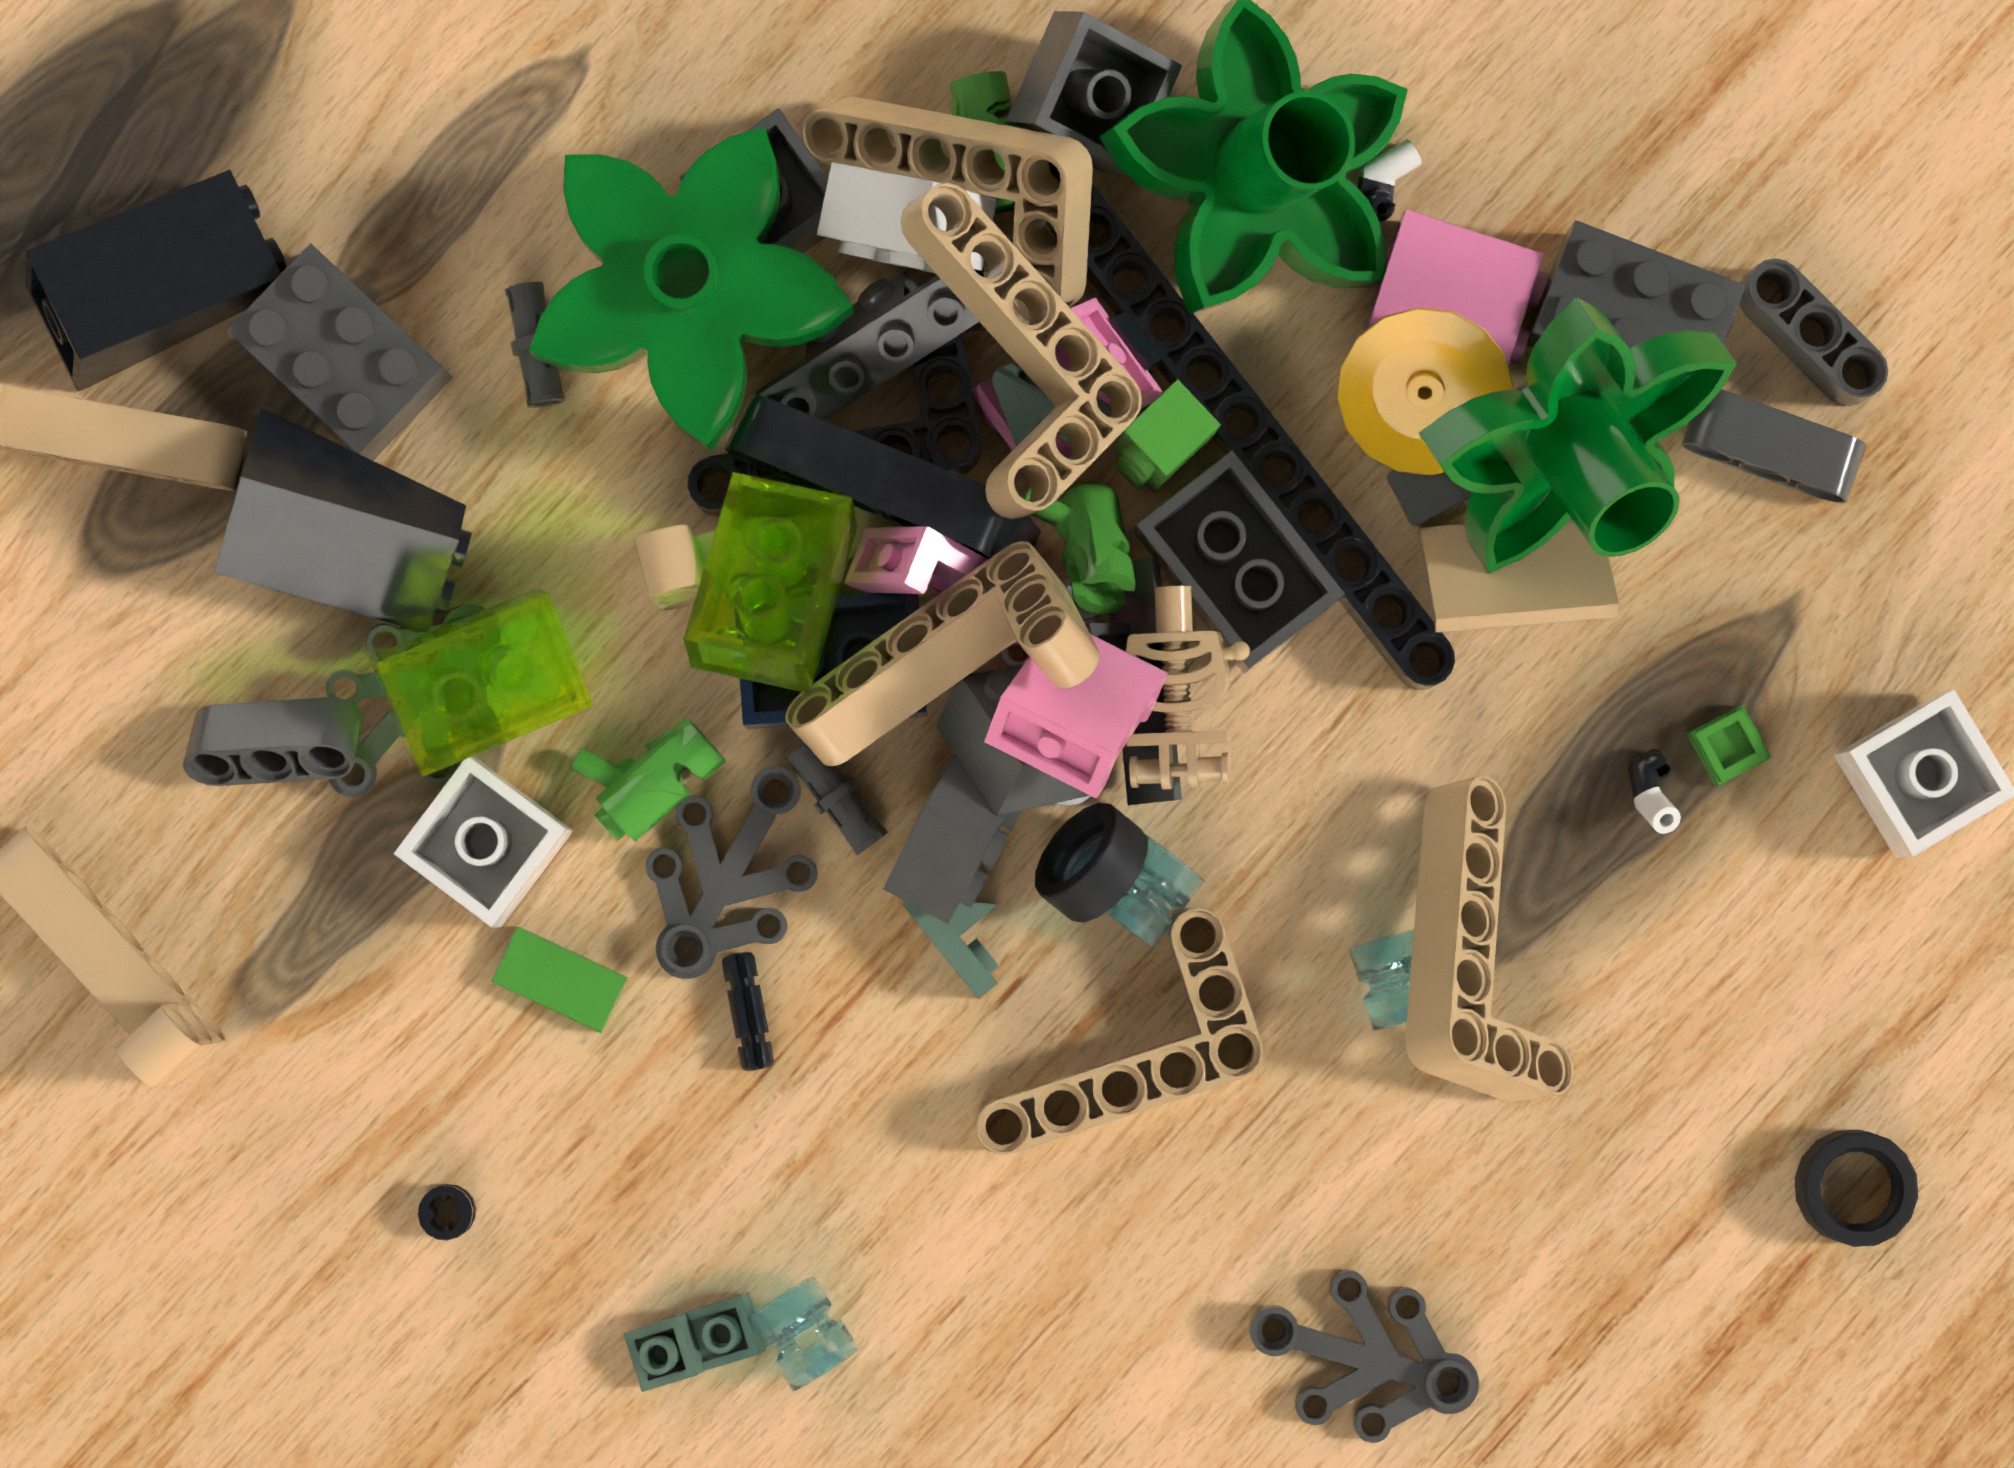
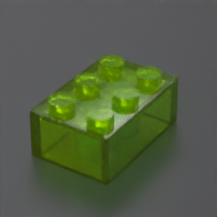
M732 473L683 638L691 668L811 693L857 530L852 497L740 473Z
M539 588L368 657L413 767L422 777L594 706L549 593Z

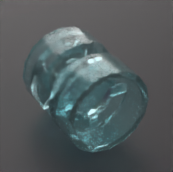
M1146 835L1148 838V854L1142 871L1130 890L1106 913L1153 948L1173 923L1170 913L1172 908L1185 907L1205 880L1174 854Z
M1414 929L1379 938L1348 949L1357 980L1369 984L1370 991L1364 996L1363 1000L1372 1030L1374 1031L1400 1025L1407 1021Z
M811 1276L790 1288L747 1318L764 1346L776 1347L778 1349L779 1355L775 1364L792 1391L798 1390L821 1377L859 1350V1346L842 1319H830L828 1312L832 1303L815 1276ZM812 1326L818 1340L801 1349L794 1337Z

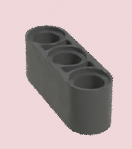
M1774 258L1764 260L1744 276L1740 283L1746 286L1739 302V307L1743 313L1830 400L1843 406L1858 405L1882 389L1888 376L1887 361L1882 353L1795 266L1786 260ZM1758 278H1772L1779 284L1782 291L1780 303L1771 304L1761 299L1756 288ZM1801 320H1814L1822 327L1825 336L1822 346H1810L1804 342L1799 332ZM1851 361L1862 366L1867 377L1864 389H1854L1847 385L1842 375V368L1845 362Z
M1722 389L1705 409L1689 422L1682 442L1684 448L1700 456L1835 503L1847 502L1866 449V444L1851 435Z
M335 697L206 706L198 710L194 718L183 761V768L190 778L209 786L323 780L344 777L351 772L354 765L364 720L363 713L350 701Z

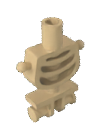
M1191 586L1155 587L1156 633L1129 635L1126 652L1139 659L1142 656L1148 659L1161 660L1165 664L1162 669L1168 673L1163 689L1166 690L1163 695L1166 698L1164 702L1156 701L1152 711L1164 712L1167 715L1164 718L1167 722L1165 724L1167 730L1165 733L1132 734L1127 741V747L1159 745V759L1138 760V756L1130 757L1129 773L1131 787L1139 788V784L1161 783L1162 790L1172 789L1173 777H1188L1190 789L1200 788V783L1206 781H1222L1223 784H1230L1231 763L1229 752H1223L1221 756L1200 757V744L1231 742V730L1192 732V729H1190L1192 723L1189 722L1192 717L1189 714L1192 711L1201 710L1213 705L1226 695L1231 682L1228 660L1246 659L1249 656L1250 648L1243 641L1235 642L1232 646L1224 648L1220 632L1193 631ZM1200 641V644L1194 648L1189 649L1186 646L1189 642ZM1161 643L1164 647H1162V651L1151 648L1150 645ZM1211 653V661L1207 666L1191 673L1187 671L1190 668L1187 665L1190 660L1201 658ZM1216 674L1213 688L1203 697L1191 701V698L1188 697L1191 694L1188 691L1191 687L1189 684L1205 681ZM1186 744L1187 763L1173 764L1172 745Z

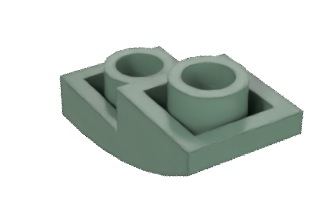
M748 1292L624 1333L642 1392L694 1377L706 1370L753 1357L766 1351Z

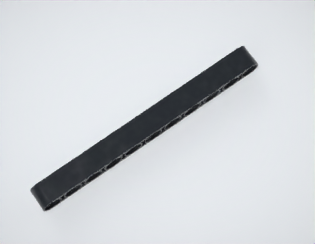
M1049 162L1052 175H1060L1058 169ZM1092 184L1090 222L1102 224L1107 229L1110 238L1104 245L1098 248L1088 247L1086 277L1117 316L1125 311L1128 312L1163 356V359L1156 367L1170 385L1179 380L1221 424L1212 436V439L1225 455L1233 450L1345 593L1339 602L1397 677L1408 687L1417 690L1430 689L1445 681L1452 673L1455 664V652L1448 639L1442 632L1435 633L1434 622L1194 313L1188 315L1183 299ZM1046 221L1047 227L1057 238L1054 227ZM1130 268L1137 270L1143 275L1146 287L1136 295L1122 294L1113 284V277L1117 272ZM1164 315L1174 317L1182 327V336L1170 343L1158 341L1153 337L1149 327L1153 319ZM1200 362L1212 365L1219 375V383L1216 387L1210 390L1194 388L1189 383L1186 370L1191 365ZM1236 409L1247 411L1255 420V432L1246 438L1232 436L1227 432L1223 417L1228 412ZM1273 456L1284 458L1292 468L1293 476L1291 481L1280 486L1269 484L1261 474V462ZM1314 503L1323 507L1329 516L1328 529L1321 533H1310L1303 529L1298 521V510L1301 506ZM1342 551L1358 553L1366 564L1364 578L1358 581L1343 579L1335 569L1337 554ZM1389 598L1400 605L1403 619L1399 627L1386 629L1375 622L1372 616V607L1376 600ZM1425 645L1436 651L1440 666L1438 672L1433 677H1423L1413 671L1409 656L1415 646Z

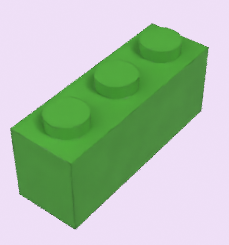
M1177 380L1123 431L1113 450L1119 456V461L1115 463V467L1137 490L1147 485L1155 494L1209 442L1221 424Z

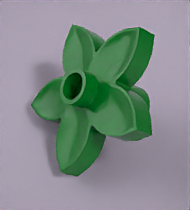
M1231 0L1223 7L1206 31L1198 54L1196 81L1199 98L1177 96L1154 101L1126 115L1099 136V139L1118 167L1138 185L1157 195L1173 199H1187L1190 203V207L1177 231L1174 249L1176 281L1188 315L1222 305L1253 288L1270 271L1278 255L1293 271L1310 281L1330 287L1369 288L1382 283L1386 271L1385 242L1379 219L1369 200L1346 178V174L1374 159L1387 146L1400 123L1408 89L1377 76L1352 73L1333 76L1306 90L1302 89L1297 56L1287 35L1271 15L1253 1Z
M765 127L729 136L707 149L689 167L674 196H668L663 187L648 172L628 161L602 154L565 155L563 192L569 218L583 244L602 265L571 279L554 295L540 316L529 353L536 360L566 371L595 374L621 369L647 355L650 382L661 406L682 432L711 452L734 423L744 399L747 370L745 355L742 349L743 343L749 341L758 345L772 347L801 345L828 334L854 315L853 306L834 277L811 257L789 247L761 244L767 237L776 219L780 200L779 170Z
M1575 297L1549 323L1535 344L1527 364V386L1524 389L1495 391L1475 397L1449 410L1419 432L1451 481L1468 491H1472L1467 502L1464 523L1468 542L1487 572L1492 573L1521 560L1555 536L1570 518H1572L1591 548L1603 556L1615 557L1630 554L1657 539L1672 523L1679 508V495L1674 488L1675 469L1670 457L1658 440L1685 426L1701 413L1721 391L1737 362L1718 336L1710 332L1687 330L1663 334L1643 341L1630 349L1610 320L1598 307Z

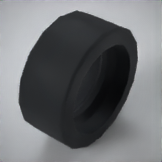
M1098 802L1085 807L1066 821L1043 851L1035 871V888L1042 898L1071 921L1085 923L1099 918L1122 899L1139 876L1148 854V838L1139 826L1112 804Z
M1859 1129L1835 1131L1816 1140L1801 1157L1794 1178L1796 1202L1806 1222L1822 1236L1852 1247L1876 1246L1897 1236L1911 1220L1918 1200L1917 1174L1907 1154L1890 1139ZM1863 1152L1874 1156L1885 1166L1891 1179V1196L1887 1207L1878 1217L1866 1223L1850 1224L1837 1219L1828 1211L1821 1196V1180L1825 1169L1835 1158L1845 1153Z

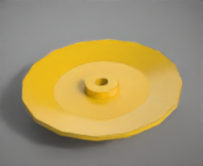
M1416 307L1384 316L1357 337L1341 364L1337 400L1346 430L1369 457L1398 472L1432 476L1444 473L1445 471L1439 465L1419 432L1449 410L1475 397L1495 391L1513 390L1514 384L1505 353L1484 327L1454 311ZM1427 386L1430 389L1424 390L1421 387Z

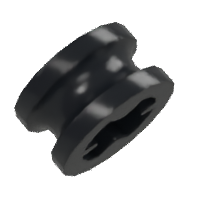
M445 1184L433 1188L424 1195L419 1204L418 1218L421 1227L429 1236L437 1240L448 1241L458 1238L471 1228L476 1218L477 1208L474 1198L466 1189L459 1185ZM439 1196H441L442 1202L450 1200V1196L460 1202L456 1213L462 1220L456 1228H453L452 1222L445 1224L444 1228H442L434 1221L439 1211L433 1206V1203Z

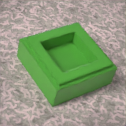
M1743 704L1686 733L1714 786H1719L1771 758Z

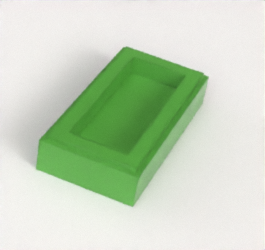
M517 927L491 982L602 1033L629 977L522 927Z

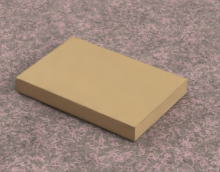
M1572 518L1543 546L1521 560L1492 573L1487 572L1469 544L1465 524L1419 528V545L1435 633L1618 617L1619 601L1609 557L1600 555L1591 548Z

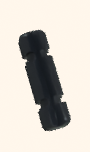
M751 952L727 955L722 959V968L725 982L730 981L731 990L727 991L735 1037L736 1039L741 1038L742 1047H738L741 1067L744 1071L769 1068L773 1065L774 1057L771 1041L766 1042L764 1033L769 1031L760 985H755L754 976H758L755 956Z

